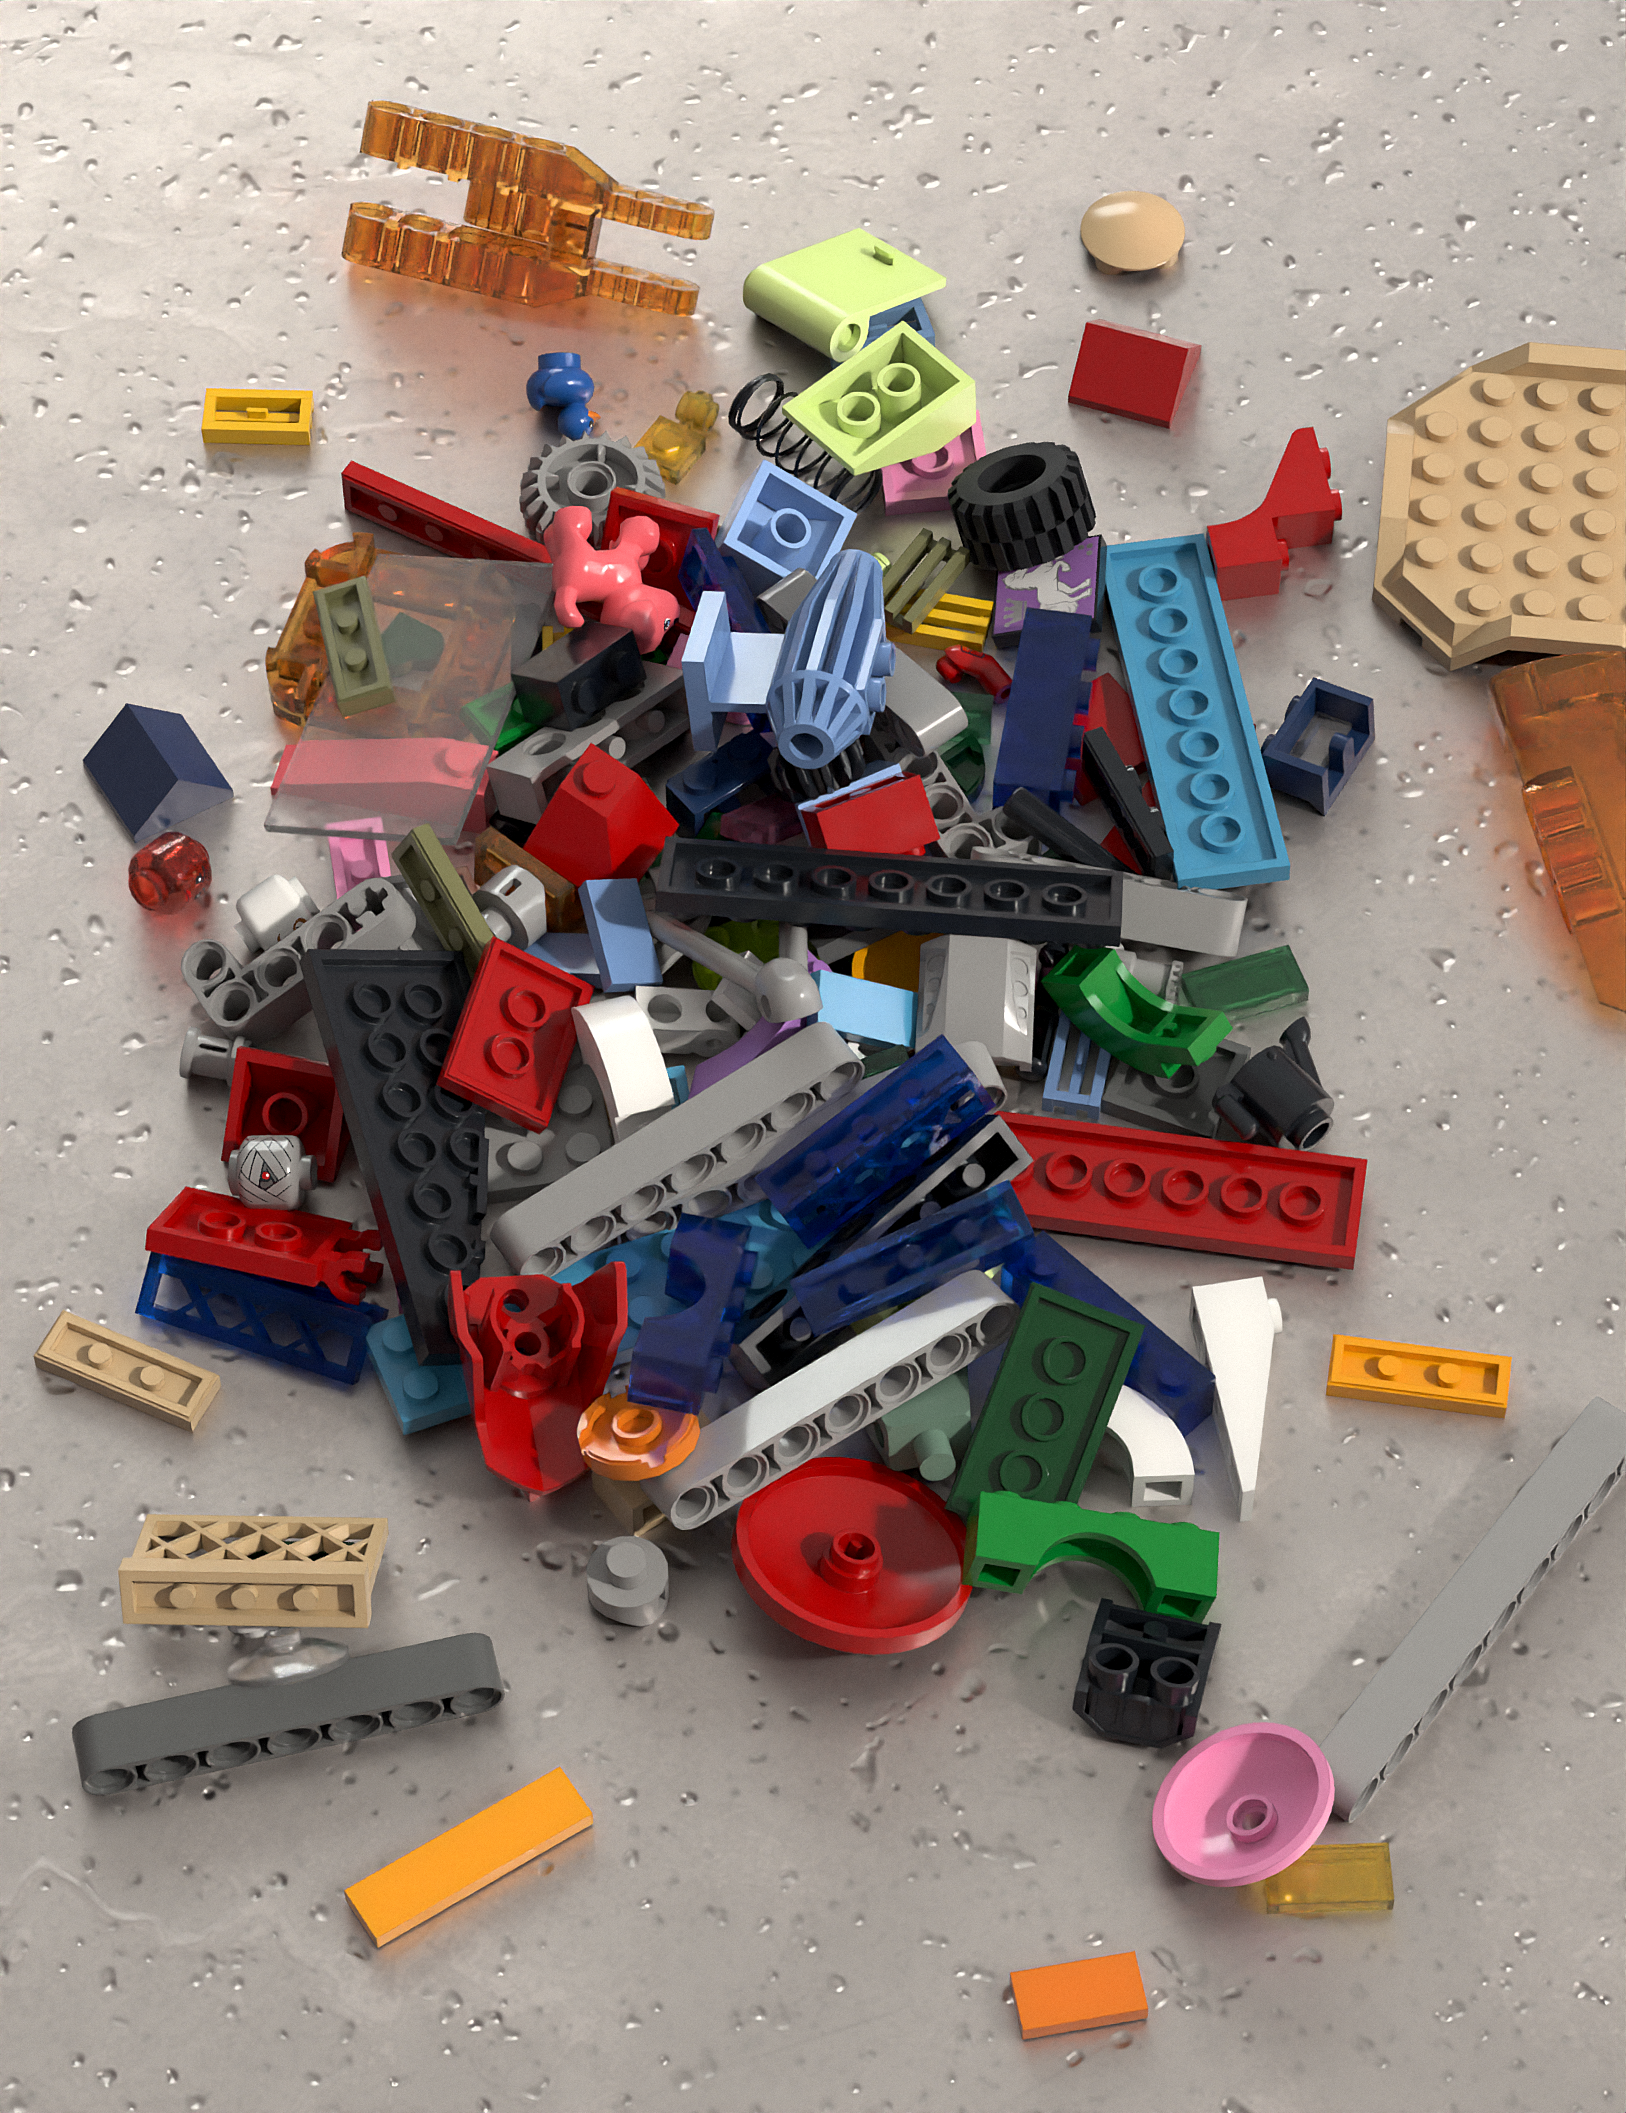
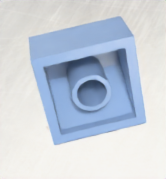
M764 459L740 487L715 538L709 575L746 597L755 598L797 568L805 569L818 580L831 558L840 552L857 513Z

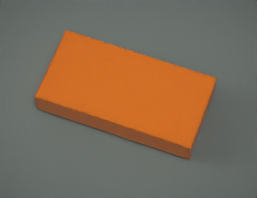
M1135 1951L1010 1972L1009 1983L1022 2040L1148 2018V2005Z

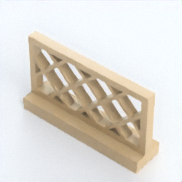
M147 1514L132 1557L122 1558L118 1569L123 1624L368 1628L372 1616L371 1593L389 1535L388 1518ZM158 1536H174L180 1538L173 1540L169 1543H166L165 1541L158 1538ZM229 1537L241 1538L229 1544L222 1541ZM289 1538L301 1539L289 1545L283 1542ZM349 1539L362 1540L350 1546L343 1543ZM200 1549L208 1552L194 1559L186 1556ZM261 1550L268 1553L254 1560L247 1557ZM321 1551L329 1554L315 1561L308 1558Z

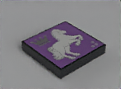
M1102 534L1088 536L1082 543L1074 546V549L1067 554L1045 564L1022 570L999 571L996 569L991 638L997 649L1102 632L1107 544Z

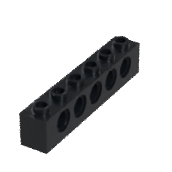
M971 1114L714 1342L750 1388L769 1389L803 1367L1034 1160L1000 1115Z

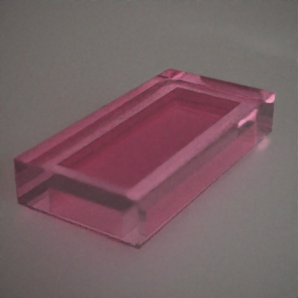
M779 792L721 815L720 834L726 838L746 843L774 845L804 832L794 806L796 802H784Z

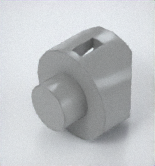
M517 865L508 866L473 893L472 899L494 937L524 951L547 932L544 886L529 871ZM514 885L516 890L509 896H505L506 892Z
M617 1536L603 1542L592 1552L586 1566L588 1600L596 1610L606 1617L634 1626H648L664 1613L669 1602L668 1562L661 1549L650 1540L644 1538Z

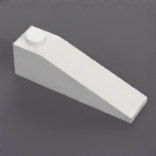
M1262 1276L1192 1287L1189 1321L1239 1522L1252 1519L1274 1334L1282 1333V1317L1277 1298H1267Z

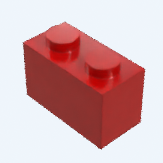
M902 771L800 810L812 848L922 856L926 853L924 845L941 839L920 774Z

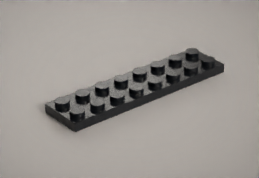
M666 836L656 888L655 911L669 912L680 918H694L700 915L722 916L741 923H749L761 919L786 921L788 924L796 927L826 924L844 926L849 930L858 932L878 928L901 930L913 936L943 933L1017 939L1029 945H1040L1046 942L1074 943L1085 949H1100L1105 946L1120 947L1123 871Z

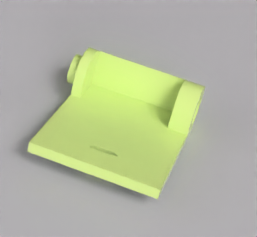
M857 228L758 266L745 279L743 302L750 311L836 362L842 363L862 349L868 335L870 316L946 287V277L861 228Z

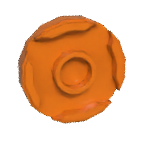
M636 1382L625 1385L626 1393L618 1394L612 1398L610 1392L598 1397L582 1413L576 1431L583 1461L596 1474L612 1480L639 1481L664 1474L680 1465L695 1449L700 1435L695 1408L690 1403L689 1397L681 1389L662 1382Z

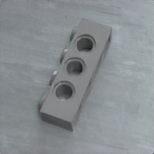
M643 660L642 663L647 679L574 731L569 732L543 727L486 765L500 815L537 824L558 787L590 743L631 769L691 728L683 670Z

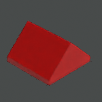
M1103 319L1088 321L1085 325L1068 394V403L1170 429L1200 356L1202 345Z
M239 1046L236 1051L221 1161L229 1162L232 1150H239L242 1142L248 1136L293 1135L302 1141L307 1155L316 1156L318 1180L335 1182L351 1135L329 1063Z

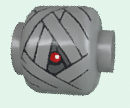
M248 1136L242 1142L239 1150H232L228 1165L230 1192L232 1196H239L243 1205L248 1209L296 1210L302 1205L307 1190H315L317 1187L318 1165L316 1156L306 1154L305 1147L297 1136Z

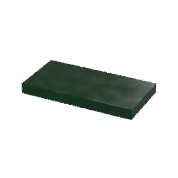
M1032 1281L944 1509L968 1518L980 1491L989 1493L1010 1491L1024 1499L1047 1503L1067 1501L1078 1504L1145 1325Z

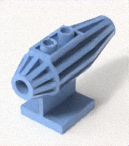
M847 549L835 554L792 615L785 634L731 632L725 592L703 591L681 660L694 751L717 750L728 712L766 713L781 755L789 763L804 769H817L825 766L861 735H870L875 713L883 712L885 709V676L892 677L894 675L896 664L895 644L893 642H886L883 571L878 560L869 553L856 549Z

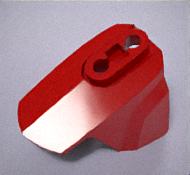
M610 1262L582 1282L571 1286V1283L560 1284L543 1274L482 1277L464 1291L461 1270H450L448 1282L449 1325L451 1334L460 1348L469 1404L486 1470L512 1486L541 1496L568 1485L590 1469L583 1461L576 1429L582 1413L598 1397L602 1396L617 1356L618 1347L628 1327L627 1269L625 1262ZM515 1304L522 1312H511L504 1305ZM523 1348L521 1353H519L516 1349Z

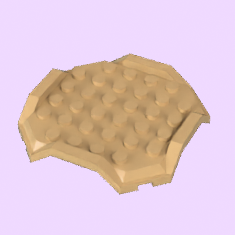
M1528 342L1470 366L1387 419L1372 601L1398 625L1406 622L1423 638L1422 647L1449 672L1506 650L1617 659L1626 664V350Z

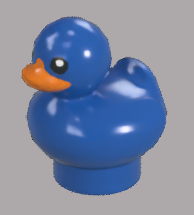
M567 352L539 355L538 370L529 377L526 384L527 399L532 408L540 411L543 406L565 407L558 415L557 425L561 435H565L572 441L579 440L584 430L590 435L594 423L601 419L598 413L589 411L585 407V404L593 397L594 384L589 374L581 369V356Z

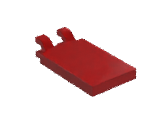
M187 1186L151 1223L146 1233V1251L316 1287L320 1281H323L338 1300L353 1305H359L365 1298L367 1286L351 1282L347 1278L345 1271H350L356 1278L363 1281L377 1283L382 1277L384 1264L370 1261V1253L363 1252V1249L380 1251L383 1248L379 1230L367 1229L360 1232L352 1230L353 1222L298 1210L248 1209L238 1197Z

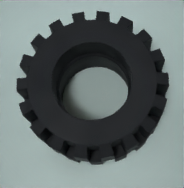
M1055 442L1022 443L989 453L962 470L963 473L954 478L951 482L952 487L948 489L949 504L963 547L970 550V562L974 565H980L982 569L1022 570L1053 561L1055 558L1073 550L1074 546L1082 543L1088 537V532L1093 530L1096 524L1095 509L1078 455L1075 451H1071L1070 447L1063 444L1055 445Z

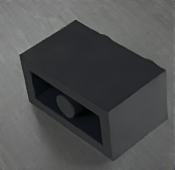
M587 620L581 627L573 629L510 673L525 722L569 732L574 731L647 679L633 629Z

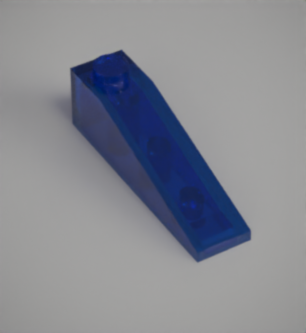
M1009 1179L798 1276L789 1282L816 1337L924 1296L969 1270H979L984 1273L1037 1248L1034 1231Z

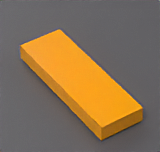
M1333 1334L1326 1395L1505 1419L1512 1357Z

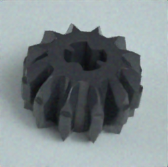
M858 738L825 766L817 769H804L789 763L781 755L778 746H776L767 759L771 770L769 775L774 788L778 789L784 802L799 803L809 798L816 800L820 795L833 794L835 791L848 787L851 782L862 777L866 769L862 756L864 751Z

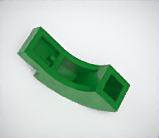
M1075 945L1041 980L1043 986L1058 1007L1087 1037L1120 1061L1156 1077L1169 1079L1181 1065L1199 1066L1200 1063L1205 1062L1215 1053L1216 1046L1233 1029L1223 1011L1180 1006L1153 994L1128 971L1114 948L1085 949Z

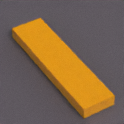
M559 1766L344 1890L345 1900L376 1947L379 1948L592 1825L593 1813Z

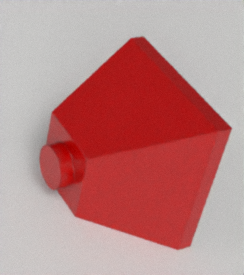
M590 743L558 787L522 848L521 853L577 891L585 880L637 878L639 884L664 849L666 836L672 837L677 831L679 824L636 772Z

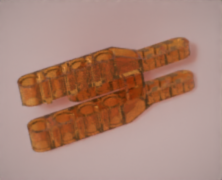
M384 100L368 102L359 153L397 162V168L408 170L413 166L448 175V181L458 183L461 179L470 180L463 216L465 222L477 227L546 243L547 245L377 203L360 201L350 203L341 253L344 259L359 265L534 308L592 295L670 315L692 316L695 314L700 286L696 283L595 256L603 218L681 238L707 240L711 235L715 210L711 207L620 184L573 145Z

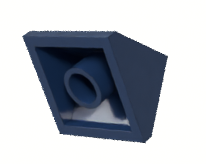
M126 703L83 759L84 768L134 843L234 797L233 789L182 714Z

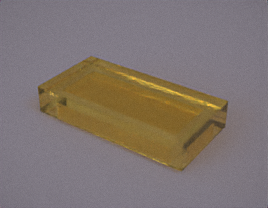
M1389 1842L1311 1845L1291 1865L1263 1879L1266 1914L1391 1910L1394 1905Z

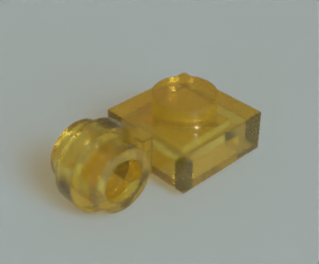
M690 390L681 397L675 412V418L680 422L676 423L660 415L633 448L644 446L648 459L656 460L662 479L678 485L706 451L705 436L696 431L699 430L707 433L713 427L719 414V404L713 402V396L703 390H698L695 393Z

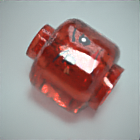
M177 831L165 832L132 856L128 866L129 890L136 902L143 908L162 915H174L208 891L212 882V867L208 852L200 842L192 839L190 836Z

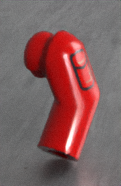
M956 644L944 649L946 654L936 662V670L945 680L957 683L967 673L976 678L998 704L1005 703L1011 699L1017 691V684L989 654Z

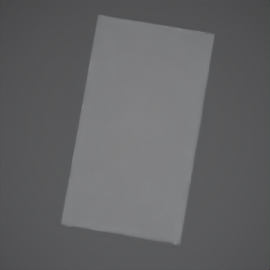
M377 554L367 581L373 597L396 702L343 718L337 705L329 668L263 825L266 832L402 842L413 828L429 823L441 845L456 846L516 695L510 673L529 661L554 599L555 592L552 590L553 563Z

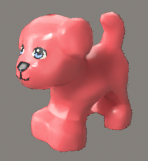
M583 506L560 508L555 512L553 523L543 534L546 549L553 563L552 590L556 594L554 608L559 624L566 628L581 627L584 624V619L575 604L584 601H595L603 604L600 623L633 629L640 655L654 651L660 644L664 634L679 622L680 607L675 596L666 590L642 584L641 570L646 567L650 554L656 551L659 544L660 532L658 524L647 516L627 518L620 524V536L616 542L610 541L609 550H594L587 542L592 531L591 511Z

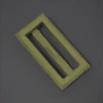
M923 528L883 577L885 622L912 635L970 563V550L960 546L956 551L951 548L950 540L942 537L939 541L933 539V532ZM928 553L925 559L921 562V564L917 567L913 574L908 578V580L904 583V585L900 588V590L896 593V595L892 598L888 605L885 606L886 603L890 600V598L894 595V593L898 590V588L902 585V583L906 580V578L911 574V572L923 559V557ZM941 560L946 562L947 564L906 615L900 614V611L912 596H915L923 587L925 580Z

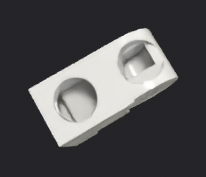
M635 986L634 999L645 1013L661 1053L690 1054L695 1052L701 1056L712 1058L740 1040L739 1023L711 999L715 992L713 990Z

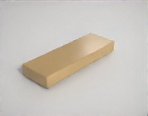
M62 1310L33 1356L35 1366L192 1433L221 1387L220 1376L65 1310Z

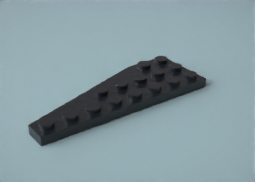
M308 949L299 961L418 1364L419 1366L462 1365L460 1348L451 1334L449 1325L448 1282L450 1270H461L464 1291L480 1278V1265L485 1260L486 1241L481 1240V1226L483 1218L487 1215L489 1139L485 1138V1114L488 1110L436 1085L472 984L462 951Z

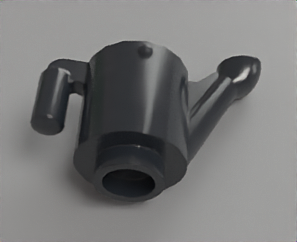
M1305 1017L1294 1021L1283 1032L1279 1039L1283 1049L1276 1045L1265 1048L1245 1063L1231 1082L1216 1090L1212 1099V1106L1215 1112L1243 1140L1251 1139L1259 1132L1273 1147L1309 1151L1318 1145L1331 1130L1333 1119L1330 1115L1334 1108V1101L1323 1089L1308 1045L1311 1040V1030Z

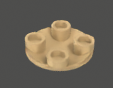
M1122 191L1102 197L1087 209L1081 221L1080 234L1085 248L1095 258L1097 269L1108 275H1116L1123 271H1144L1153 268L1167 269L1172 267L1178 260V252L1184 242L1185 226L1176 208L1163 198L1141 191Z

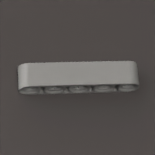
M797 568L754 599L757 615L772 634H785L792 615L817 581L813 575L803 568ZM895 646L896 664L894 675L892 677L885 676V709L883 712H876L873 721L918 759H924L968 727V719L955 696Z
M981 846L973 847L970 860L1110 870ZM1123 872L1121 938L1217 956H1236L1248 899L1231 892L1209 888L1183 886L1178 890L1177 883L1174 881Z

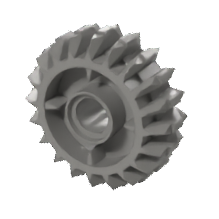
M584 430L580 439L575 441L563 435L558 448L544 444L541 457L530 458L528 472L523 473L520 482V512L523 513L529 535H536V540L545 546L543 534L553 523L555 512L560 508L568 506H583L591 511L592 531L587 542L594 550H600L610 493L614 488L621 487L653 497L665 498V483L662 481V476H660V469L657 466L656 460L648 459L644 446L632 448L627 436L616 442L611 441L607 431L600 438H590Z

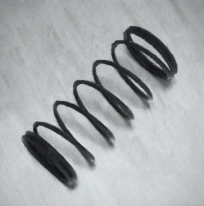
M767 373L757 376L748 382L732 401L728 414L729 425L742 438L751 441L756 440V447L761 455L770 458L775 457L777 467L789 474H794V477L799 479L798 473L814 467L828 453L824 450L810 464L798 469L804 452L813 440L809 438L806 441L809 436L805 434L793 446L779 452L786 433L794 424L791 421L789 422L787 417L773 430L760 435L762 426L774 415L781 401L789 396L795 398L798 394L797 392L784 394V383L776 374ZM765 382H776L777 389L767 409L751 423L741 426L742 412L755 390ZM787 424L777 441L775 453L765 451L760 444V439H765L775 434ZM757 429L756 436L746 434ZM806 441L796 458L794 470L784 468L779 461V456L795 450ZM829 454L815 476L813 488L820 490L837 480L829 494V498L837 501L845 485L855 476L843 467L829 481L817 486L824 468L832 459V456ZM882 469L870 471L866 481L848 498L838 503L844 505L862 493L870 483L875 472L874 481L867 494L857 505L850 509L857 513V515L862 513L873 502L880 490L883 480Z

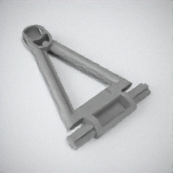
M804 832L767 843L772 845L810 847ZM754 838L741 841L746 843H758ZM660 866L650 868L646 872V880L640 881L638 886L653 938L756 995L758 1010L767 1022L781 1023L812 1015L823 1008L816 982L808 972L807 927H796L788 924L786 921H779V958H775L760 967L681 923V921L691 918L676 917L669 912H656V888Z

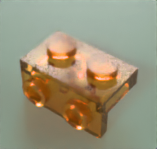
M491 826L475 838L474 882L476 885L481 887L502 869L511 865H517L529 871L544 886L547 932L570 933L585 921L579 892L573 884ZM514 885L506 892L505 896H509L516 890Z

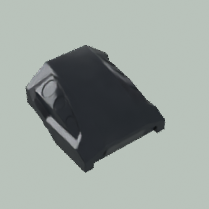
M1101 1598L1075 1688L1072 1710L1100 1736L1162 1749L1194 1737L1222 1624L1209 1622V1625L1116 1605L1113 1604V1600Z

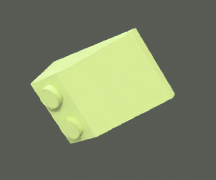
M901 321L783 405L782 414L850 473L856 476L936 452L976 423V383L906 322Z

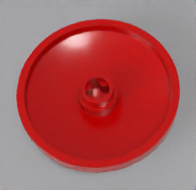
M845 1457L812 1458L745 1498L740 1506L731 1543L732 1559L740 1582L753 1601L769 1617L792 1633L818 1645L838 1651L867 1655L901 1653L922 1647L940 1638L956 1624L966 1608L973 1586L962 1584L966 1527L959 1516L945 1510L946 1502L926 1485L900 1471L888 1469L885 1465Z

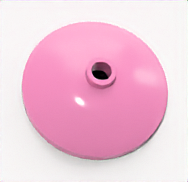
M1259 1722L1242 1724L1222 1730L1204 1739L1184 1754L1171 1768L1162 1782L1155 1799L1152 1814V1827L1156 1843L1173 1869L1187 1879L1199 1884L1215 1887H1234L1266 1879L1299 1859L1311 1847L1324 1829L1334 1801L1335 1787L1331 1767L1319 1746L1310 1737L1287 1725Z

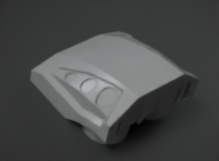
M944 934L921 944L915 1060L960 1043L978 1041L985 1044L995 1065L1020 1066V1071L1031 1072L1037 949L1017 939Z

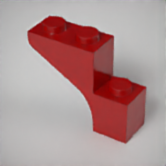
M1314 427L1300 428L1292 433L1268 493L1256 510L1235 521L1207 526L1206 543L1221 601L1279 594L1281 572L1289 570L1288 549L1332 544L1334 521L1342 520V503L1339 490L1337 488L1330 489L1328 479L1331 478L1330 456L1327 447L1319 448Z

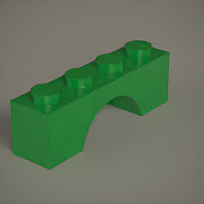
M980 1491L967 1519L962 1584L1023 1594L1031 1579L1044 1568L1059 1562L1081 1561L1100 1566L1117 1576L1131 1591L1139 1610L1202 1623L1217 1596L1220 1532L1202 1530L1188 1522L1168 1524L1145 1520L1130 1512H1114L1110 1514L1082 1509L1077 1504L1067 1501L1047 1503L1024 1499L1010 1491H995L992 1493Z

